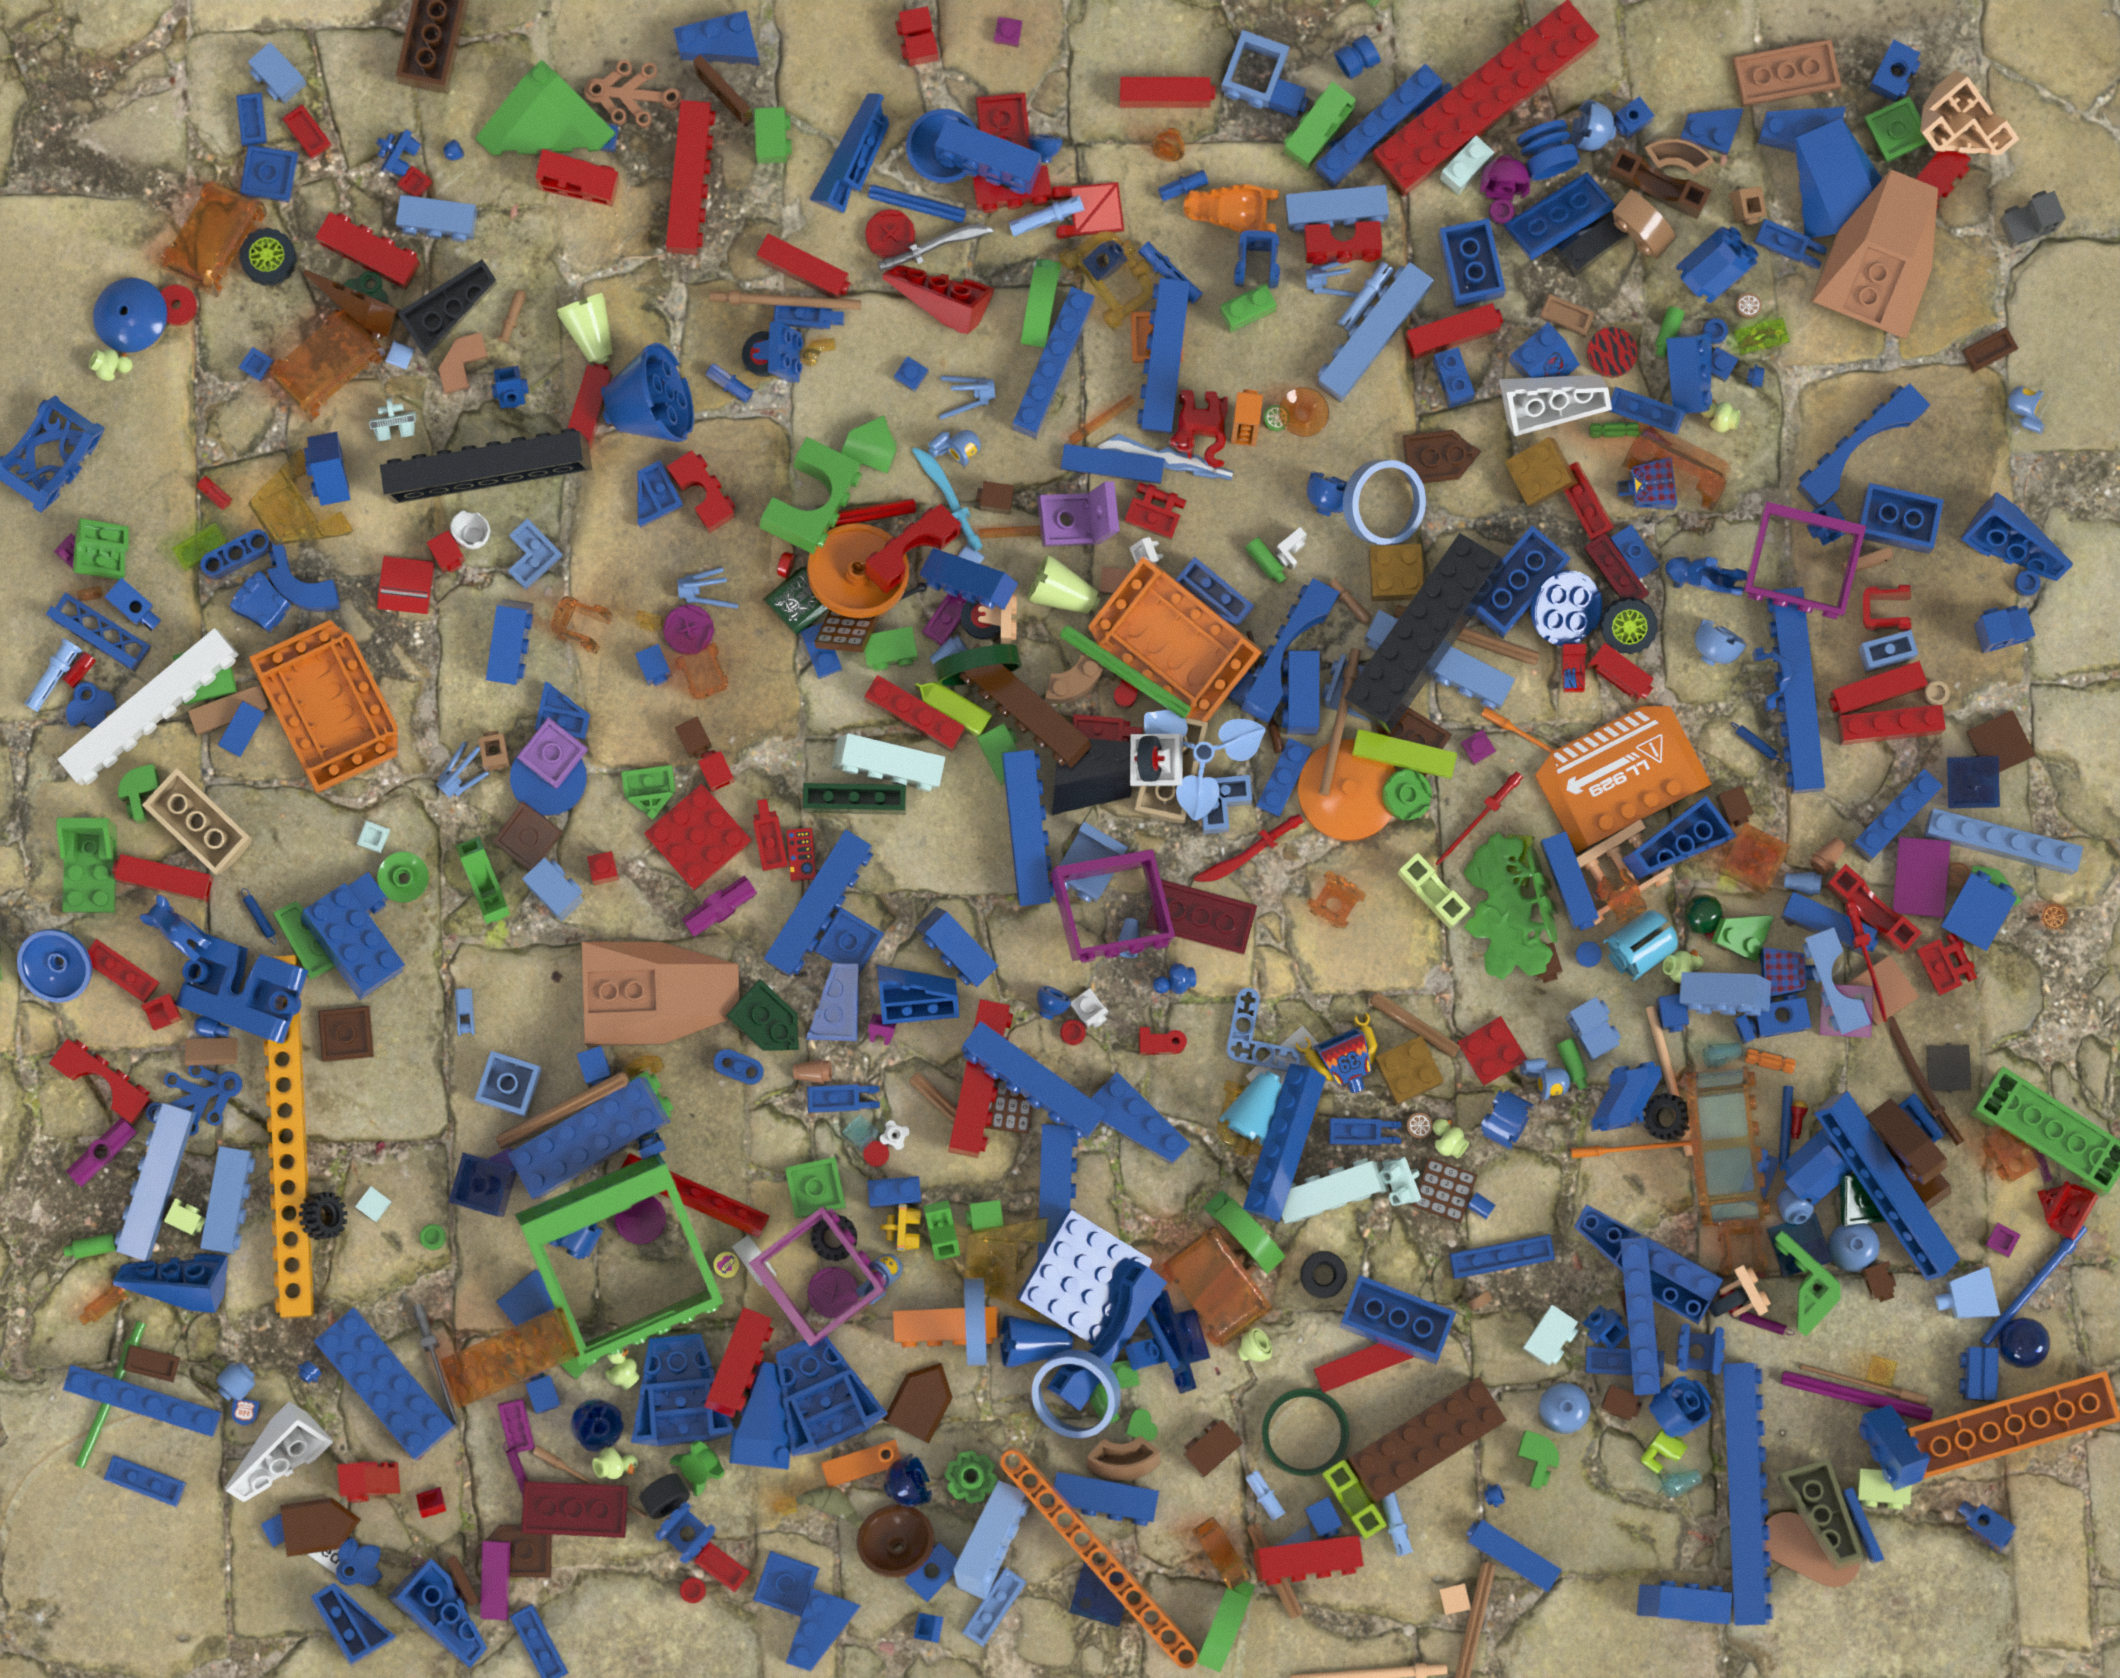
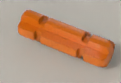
M1751 1048L1747 1050L1745 1055V1062L1755 1065V1063H1759L1758 1066L1776 1071L1782 1069V1072L1788 1074L1794 1072L1796 1065L1795 1059L1788 1057L1782 1059L1780 1055L1764 1051L1758 1053V1050Z

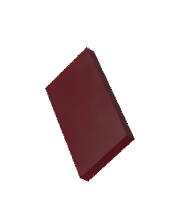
M1161 880L1175 937L1241 955L1245 954L1257 905ZM1151 905L1145 929L1159 932L1153 906Z
M524 1481L521 1533L625 1538L628 1486Z

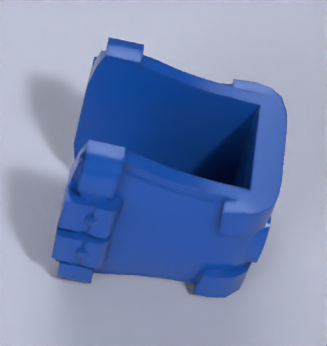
M1247 230L1241 233L1238 249L1239 261L1236 264L1234 284L1236 286L1243 287L1246 250L1270 252L1268 288L1275 289L1278 287L1280 267L1276 262L1279 237L1276 233Z
M261 571L255 573L243 584L230 604L231 610L234 613L253 621L268 633L286 616L285 613L292 607L273 588Z
M1683 1324L1680 1332H1678L1679 1348H1677L1676 1358L1678 1370L1686 1372L1687 1369L1708 1370L1714 1375L1721 1372V1363H1723L1724 1352H1722L1725 1348V1339H1723L1724 1329L1722 1327H1715L1711 1335L1690 1333V1324ZM1693 1344H1699L1703 1347L1704 1355L1702 1358L1694 1359L1691 1357L1689 1349Z
M684 1502L679 1509L676 1508L669 1516L670 1519L667 1518L660 1526L662 1528L655 1534L659 1542L667 1539L683 1554L679 1558L683 1563H688L702 1550L701 1547L704 1548L716 1531L712 1524L706 1527L690 1512L692 1506L687 1502ZM686 1526L692 1527L695 1531L694 1539L689 1542L683 1541L680 1537V1531Z

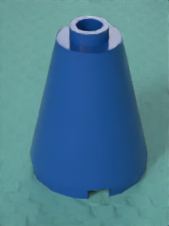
M1004 1316L1000 1332V1334H1004L1003 1343H1000L1003 1366L1011 1368L1043 1361L1059 1352L1072 1350L1073 1337L1068 1334L1067 1329L1015 1316Z

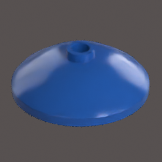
M937 109L925 113L913 123L906 139V153L911 166L920 176L935 183H952L967 176L962 171V168L953 166V168L946 167L936 159L935 145L946 118L977 129L967 116L951 109Z
M123 278L111 283L99 295L93 311L94 327L100 339L112 349L124 353L139 352L153 345L162 335L167 323V305L161 292L148 281L139 278ZM124 308H128V313L126 315H122V310Z
M59 929L39 930L30 935L19 949L17 968L21 980L34 995L43 1000L55 1003L71 1001L82 994L90 983L92 962L89 953L84 945L68 932ZM58 956L61 957L64 960V962H60L58 960Z

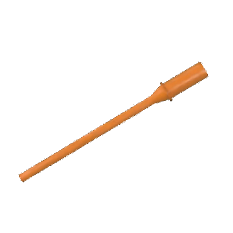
M1487 707L1482 711L1481 716L1502 727V730H1511L1550 753L1555 751V749L1515 727L1509 721V718L1506 719Z
M1700 1140L1608 1148L1598 1146L1597 1144V1146L1571 1148L1572 1158L1599 1157L1610 1152L1701 1144Z

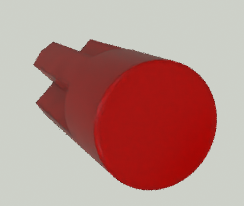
M207 476L203 477L196 486L222 510L228 507L233 500Z
M84 651L62 680L72 688H75L95 664L96 660Z

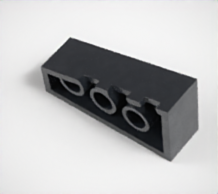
M481 259L397 313L425 359L497 285V281L484 260Z

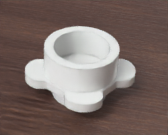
M888 1121L885 1124L886 1130L884 1134L880 1136V1142L883 1145L887 1144L894 1147L895 1150H901L904 1147L903 1141L905 1137L909 1135V1129L906 1126L896 1125L894 1121ZM893 1133L897 1134L896 1138L892 1136Z

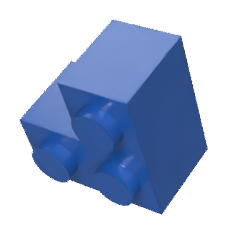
M337 431L307 437L308 447L304 448L305 465L308 476H313L314 482H311L313 497L319 498L321 506L351 500L349 483L344 468L343 452Z
M2018 605L2000 611L1998 607L1985 610L1984 614L1979 616V620L1974 624L1983 654L2027 642L2035 637L2027 607L2019 609Z

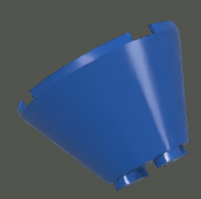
M661 343L649 344L606 386L601 387V395L606 408L603 411L604 419L607 424H612L619 432L673 442L687 440V433L692 432L694 426V407L686 377L681 379L676 368L679 365L678 360L665 345Z

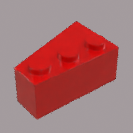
M542 149L535 176L540 191L613 207L620 179L618 172L611 166H597L584 160L571 158Z
M357 1462L337 1465L340 1496L347 1498V1501L363 1503L369 1502L368 1497L401 1493L398 1462H381V1464H377V1462Z

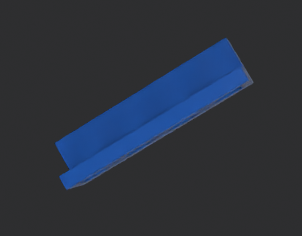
M66 592L56 607L51 606L46 613L49 619L133 672L136 671L151 648L149 644ZM67 601L76 605L78 615L68 617L61 612ZM81 609H83L87 613L81 614ZM94 616L98 620L99 628L94 630L84 627L82 618ZM102 622L105 623V624L108 625V626H107V627H102ZM116 630L119 633L120 642L111 644L106 641L104 632ZM123 635L129 638L130 640L124 641ZM136 643L143 648L135 659L126 653L125 645Z

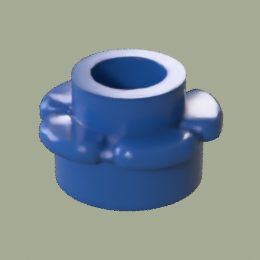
M1755 364L1754 369L1749 368L1747 383L1752 384V389L1754 387L1762 388L1765 368L1757 367L1758 364Z
M307 1360L302 1365H298L299 1372L297 1374L307 1384L311 1381L313 1383L318 1382L317 1378L321 1375V1372L315 1365Z
M1498 1483L1494 1485L1487 1484L1488 1490L1484 1491L1486 1501L1489 1506L1494 1505L1495 1508H1498L1500 1504L1505 1503L1503 1491Z

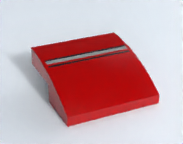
M384 555L377 609L428 615L435 561Z

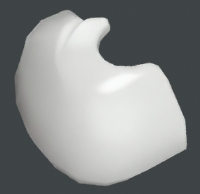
M465 510L460 511L453 517L450 525L453 539L457 545L465 549H479L488 542L491 533L488 521L479 512L469 513Z

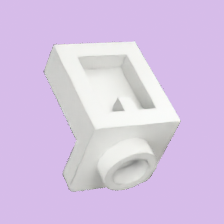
M1301 527L1282 541L1276 548L1278 553L1276 555L1277 559L1284 567L1289 566L1292 570L1297 566V561L1290 552L1292 551L1295 554L1305 546L1304 540H1306L1307 534Z
M1088 989L1071 1002L1070 1006L1087 1029L1092 1025L1096 1029L1107 1021L1105 1016L1109 1011L1102 1005L1091 989Z

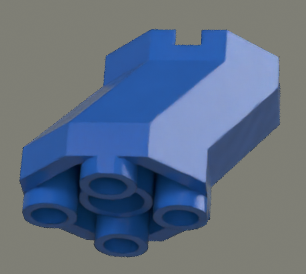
M1723 226L1717 229L1676 266L1677 271L1681 269L1683 271L1680 275L1681 280L1698 297H1701L1703 294L1708 296L1705 300L1708 303L1716 301L1758 263L1756 260L1759 256L1757 250L1753 246L1747 245L1741 239L1742 235L1735 227L1731 226L1727 229Z
M1654 1061L1641 1063L1636 1069L1629 1070V1066L1614 1068V1071H1611V1075L1607 1077L1609 1088L1590 1121L1591 1131L1596 1132L1599 1126L1601 1131L1631 1126V1123L1635 1122V1120L1636 1124L1643 1123L1642 1111L1662 1077L1660 1066H1655Z
M1824 1128L1779 1166L1781 1172L1784 1169L1786 1170L1787 1174L1783 1178L1790 1189L1802 1200L1806 1198L1811 1199L1810 1204L1813 1206L1841 1182L1843 1175H1849L1853 1172Z

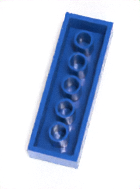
M638 1077L625 1087L607 1095L508 1153V1156L532 1199H540L666 1126L671 1121L646 1077Z
M353 1307L314 1340L316 1345L414 1460L418 1461L456 1428L455 1424L356 1308Z

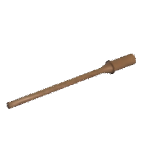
M1801 1364L1800 1369L1891 1393L1898 1397L1899 1400L1903 1399L1925 1406L1928 1400V1395L1906 1390L1903 1387L1889 1388Z
M539 1445L534 1449L532 1454L553 1466L554 1469L565 1470L586 1484H596L568 1467L561 1460V1457L558 1458ZM627 1503V1509L645 1519L647 1514Z

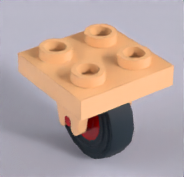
M1017 595L1011 596L1005 610L994 607L993 610L988 609L977 600L975 603L966 601L962 607L960 617L963 628L970 636L986 640L995 637L1001 632V644H1011V640H1016V620H1012V615H1017Z
M1743 1265L1734 1270L1739 1280L1720 1289L1721 1299L1709 1306V1310L1714 1318L1726 1312L1732 1313L1736 1317L1753 1307L1760 1316L1770 1311L1768 1305L1772 1303L1765 1290L1760 1292L1755 1283L1759 1279L1753 1268L1747 1269L1746 1265ZM1741 1284L1743 1285L1742 1288L1736 1291L1734 1290L1735 1287ZM1751 1300L1750 1304L1743 1307V1303Z

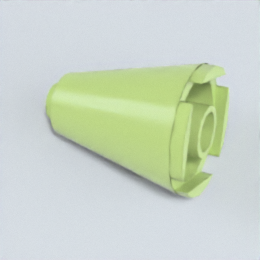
M598 293L556 310L557 316L589 363L594 361L595 363L602 364L610 361L609 355L613 354L603 293Z
M1046 555L1035 573L1037 576L1034 583L1031 582L1027 600L1034 604L1088 614L1091 610L1095 611L1100 602V597L1097 596L1098 591L1057 559Z

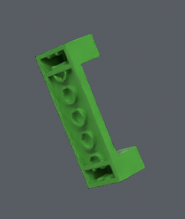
M2004 1066L1996 1070L1970 1114L1990 1127L1997 1124L2081 1178L2079 1184L2095 1192L2098 1196L2102 1197L2108 1194L2120 1176V1140Z

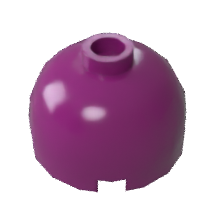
M1499 156V158L1492 160L1484 167L1480 181V192L1485 191L1486 197L1494 200L1503 198L1511 201L1513 196L1520 194V199L1524 198L1530 193L1529 171L1522 162L1514 159L1512 156Z

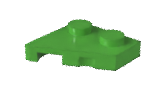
M1771 915L1720 918L1711 942L1751 962H1757L1774 917Z

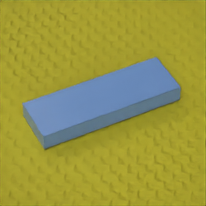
M1005 1567L990 1589L986 1600L982 1601L962 1633L984 1647L1027 1581Z

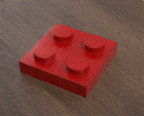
M1502 1016L1457 1042L1483 1087L1521 1065L1524 1060H1528Z

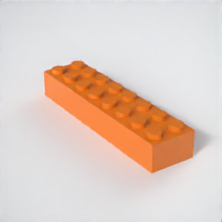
M2103 1371L1905 1429V1432L1909 1437L1915 1436L1917 1438L1918 1444L1916 1446L1921 1453L1927 1452L1930 1456L1923 1477L1925 1479L2120 1422V1412L2107 1371Z

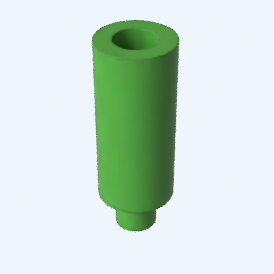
M1668 306L1655 342V346L1658 347L1657 356L1666 357V339L1678 335L1685 314L1683 310Z
M1259 537L1255 538L1244 548L1269 580L1274 578L1280 585L1287 579L1282 573L1283 566Z
M1571 1038L1557 1044L1556 1047L1571 1083L1576 1082L1579 1090L1589 1087L1585 1079L1589 1075L1574 1039Z
M112 1232L73 1240L72 1245L63 1247L65 1257L74 1255L75 1259L116 1251L117 1245H115V1235Z
M1100 1382L1090 1395L1089 1400L1100 1421H1102L1107 1412L1108 1397L1106 1390ZM1118 1412L1108 1425L1120 1419Z

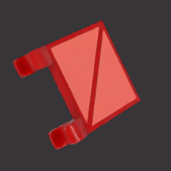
M1118 182L1070 187L1055 186L1052 188V200L1071 199L1079 195L1085 209L1072 214L1073 225H1060L1057 227V239L1125 231Z

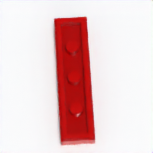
M1378 1343L1313 1370L1322 1392L1325 1393L1414 1358V1356Z

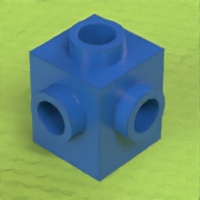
M519 365L494 370L495 384H492L491 387L494 400L499 399L500 407L515 408L526 404L525 394L529 393L526 378H521Z
M1834 500L1812 511V513L1845 521ZM1807 525L1812 538L1818 537L1822 546L1845 535V533Z
M1601 1305L1582 1323L1589 1330L1586 1335L1595 1344L1598 1345L1601 1342L1611 1351L1629 1333L1620 1322L1622 1317L1612 1308L1608 1311Z

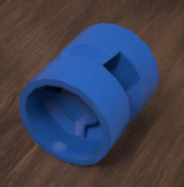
M1366 34L1355 39L1352 42V47L1345 45L1334 52L1340 69L1349 80L1362 74L1363 67L1366 69L1372 68L1381 62L1378 51Z

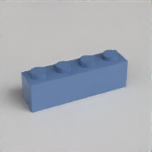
M1386 185L1285 195L1288 230L1294 229V232H1304L1305 225L1330 224V229L1334 228V225H1344L1346 228L1355 227V222L1380 221V224H1383L1389 217Z
M219 1146L200 1247L203 1250L234 1255L235 1249H240L242 1235L238 1234L240 1224L245 1223L246 1209H243L244 1200L249 1199L251 1184L248 1183L249 1173H254L256 1158H252L253 1153L250 1151Z

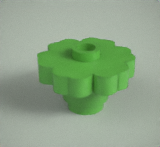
M973 1450L959 1453L957 1461L949 1462L945 1472L946 1479L951 1481L948 1484V1491L957 1500L965 1497L969 1504L984 1501L985 1493H992L998 1481L997 1476L992 1473L995 1469V1464L987 1455L977 1456ZM973 1472L976 1474L974 1482L967 1481L966 1476L968 1473Z

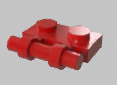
M1139 482L1136 492L1144 494V499L1140 500L1133 497L1124 522L1172 540L1181 517L1180 514L1172 512L1173 507L1184 509L1187 500L1178 497V494L1174 492L1169 494L1156 489L1157 486L1149 484L1148 486ZM1152 499L1165 502V508L1151 504Z
M1954 933L1946 936L1950 945L1945 948L1941 940L1938 939L1916 950L1938 997L1962 986L1963 984L1959 978L1961 974H1965L1968 982L1977 979L1973 970L1975 966L1972 961L1969 962L1963 950L1965 946L1962 940L1959 941ZM1949 954H1955L1960 964L1959 967L1954 968L1948 956Z

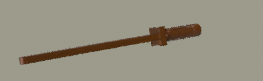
M1891 1016L1889 1031L1913 1079L1933 1111L1931 1114L1934 1118L1937 1117L1955 1146L1960 1145L1965 1140L1946 1115V1112H1944L1946 1111L1945 1107L1940 1105L1900 1031L1895 1017Z

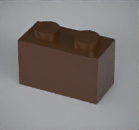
M1223 1419L1219 1423L1213 1420L1203 1429L1206 1434L1200 1440L1194 1437L1184 1446L1187 1450L1183 1454L1184 1457L1203 1478L1243 1444L1241 1439Z

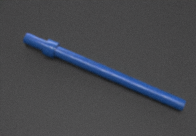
M2084 1225L2074 1241L2064 1237L2058 1244V1250L1980 1339L1987 1347L1991 1344L2067 1254L2071 1255L2077 1248V1242L2088 1231Z

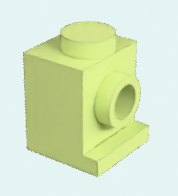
M175 1198L164 1222L196 1237L198 1232L202 1233L204 1230L206 1218L198 1215L200 1210L189 1204H186L185 1208H183L184 1202Z

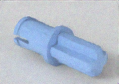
M1254 1471L1246 1477V1481L1258 1498L1256 1500L1257 1503L1260 1501L1271 1521L1286 1513L1274 1496V1489L1270 1490L1259 1471Z

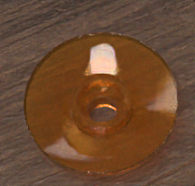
M1299 387L1289 391L1280 403L1279 416L1283 426L1289 432L1300 437H1310L1318 434L1326 426L1329 419V407L1325 398L1318 391L1312 388ZM1304 411L1307 415L1306 418H1301L1298 412Z

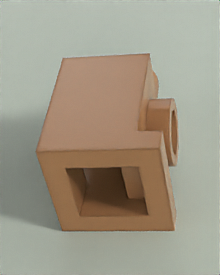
M1762 186L1728 193L1729 198L1732 199L1736 222L1743 221L1744 226L1759 223V218L1767 216Z
M498 731L483 733L484 737H479L478 741L484 770L491 771L511 767L504 734H499ZM491 748H499V753L497 755H491Z

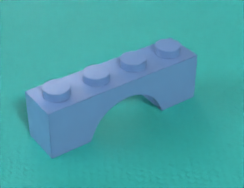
M1833 927L1806 937V943L1802 944L1807 959L1813 958L1816 967L1811 970L1816 983L1822 982L1825 991L1820 994L1825 1007L1831 1005L1834 1015L1830 1017L1834 1030H1840L1841 1034H1845L1871 1024L1862 999H1852L1842 995L1832 981V966L1836 958L1843 952L1835 928Z

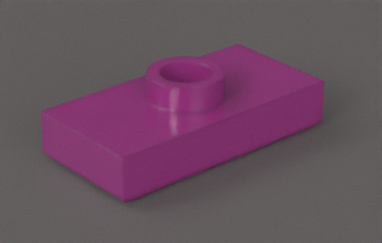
M524 1397L498 1403L506 1441L514 1443L513 1446L511 1442H507L508 1450L515 1448L517 1453L535 1449L536 1446Z

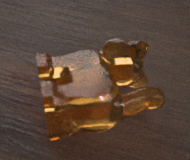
M1624 868L1619 871V877L1625 883L1623 886L1615 891L1612 883L1603 876L1602 881L1597 884L1596 891L1594 892V897L1597 900L1607 902L1609 908L1615 913L1618 924L1629 919L1627 911L1629 907H1633L1636 914L1647 910V905L1641 897L1639 887Z

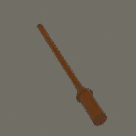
M1247 631L1248 639L1254 643L1252 631ZM1259 659L1254 663L1256 669L1260 665ZM1272 716L1267 730H1269L1274 753L1277 754L1283 752L1284 747L1278 728L1279 725H1277Z

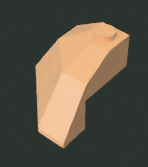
M1954 70L1934 88L1923 105L1920 131L1935 151L1946 150L1960 153L2001 155L2019 140L2007 120L1992 112L1969 77L1957 70Z

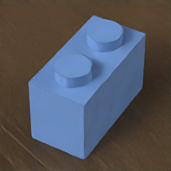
M271 42L248 61L251 68L249 73L258 83L263 81L268 86L266 91L275 101L279 98L285 104L307 85L304 77Z
M1911 630L1862 643L1858 648L1865 673L1914 660L1918 655Z

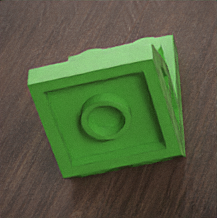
M57 818L56 829L60 857L64 860L62 912L115 913L116 880L114 879L115 875L112 874V869L117 859L116 825L109 818Z
M1780 1228L1774 1235V1238L1777 1240L1775 1246L1786 1256L1791 1253L1796 1258L1794 1260L1795 1264L1803 1272L1811 1271L1798 1286L1797 1329L1806 1337L1841 1299L1840 1282ZM1817 1283L1822 1288L1815 1291L1813 1290V1285Z

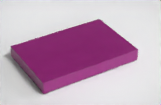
M1899 837L1893 911L1901 915L1944 918L1951 841Z

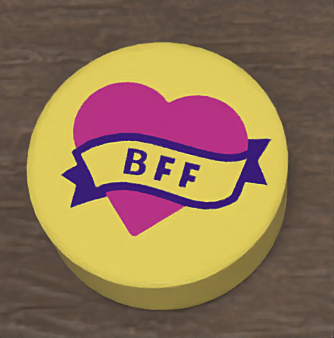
M720 1253L714 1260V1270L722 1278H732L739 1271L740 1262L733 1253Z

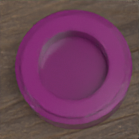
M1497 199L1490 205L1489 217L1495 224L1503 225L1513 218L1514 206L1509 200Z

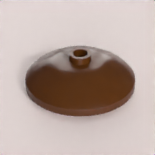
M902 1504L888 1505L874 1511L861 1525L857 1535L858 1554L864 1565L873 1573L891 1578L903 1577L917 1571L929 1559L934 1548V1531L929 1519L918 1509ZM896 1547H903L900 1551H895Z

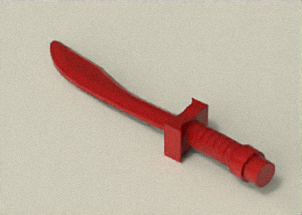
M1515 771L1493 796L1490 795L1486 798L1484 803L1487 807L1435 863L1436 865H1439L1460 844L1491 809L1495 812L1502 806L1499 803L1523 779L1519 772Z
M1297 814L1287 818V821L1269 833L1263 829L1258 833V836H1262V838L1240 855L1219 862L1193 878L1194 881L1211 882L1221 879L1245 864L1268 845L1271 849L1275 848L1278 843H1275L1274 840L1304 823L1301 815Z
M1855 901L1845 903L1847 917L1850 919L1855 935V940L1852 943L1854 949L1860 947L1862 949L1884 1022H1887L1882 994L1866 945H1869L1871 938L1869 933H1864L1859 917V909L1856 907Z

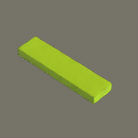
M1360 729L1357 731L1352 752L1353 756L1451 779L1453 776L1457 753Z

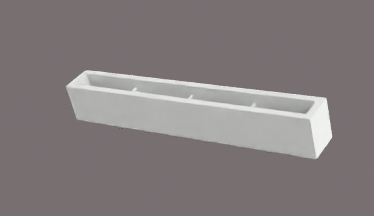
M214 628L59 757L58 761L76 783L82 786L92 783L98 777L97 773L100 770L115 764L118 760L117 756L124 750L128 752L133 749L138 743L136 740L144 734L149 735L157 728L156 724L160 720L171 717L177 711L176 707L183 701L186 703L194 698L197 694L195 691L202 685L207 686L216 679L215 674L221 669L226 670L236 662L235 658L239 654L224 635Z

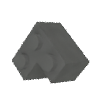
M2044 190L2032 195V199L2028 202L2027 206L2019 208L2017 205L2005 210L2000 223L2010 248L2056 232L2066 217L2055 191L2047 193Z

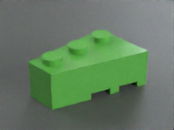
M1332 81L1325 92H1322L1316 99L1311 111H1307L1303 115L1295 132L1292 130L1285 138L1284 153L1308 170L1354 113L1356 99Z

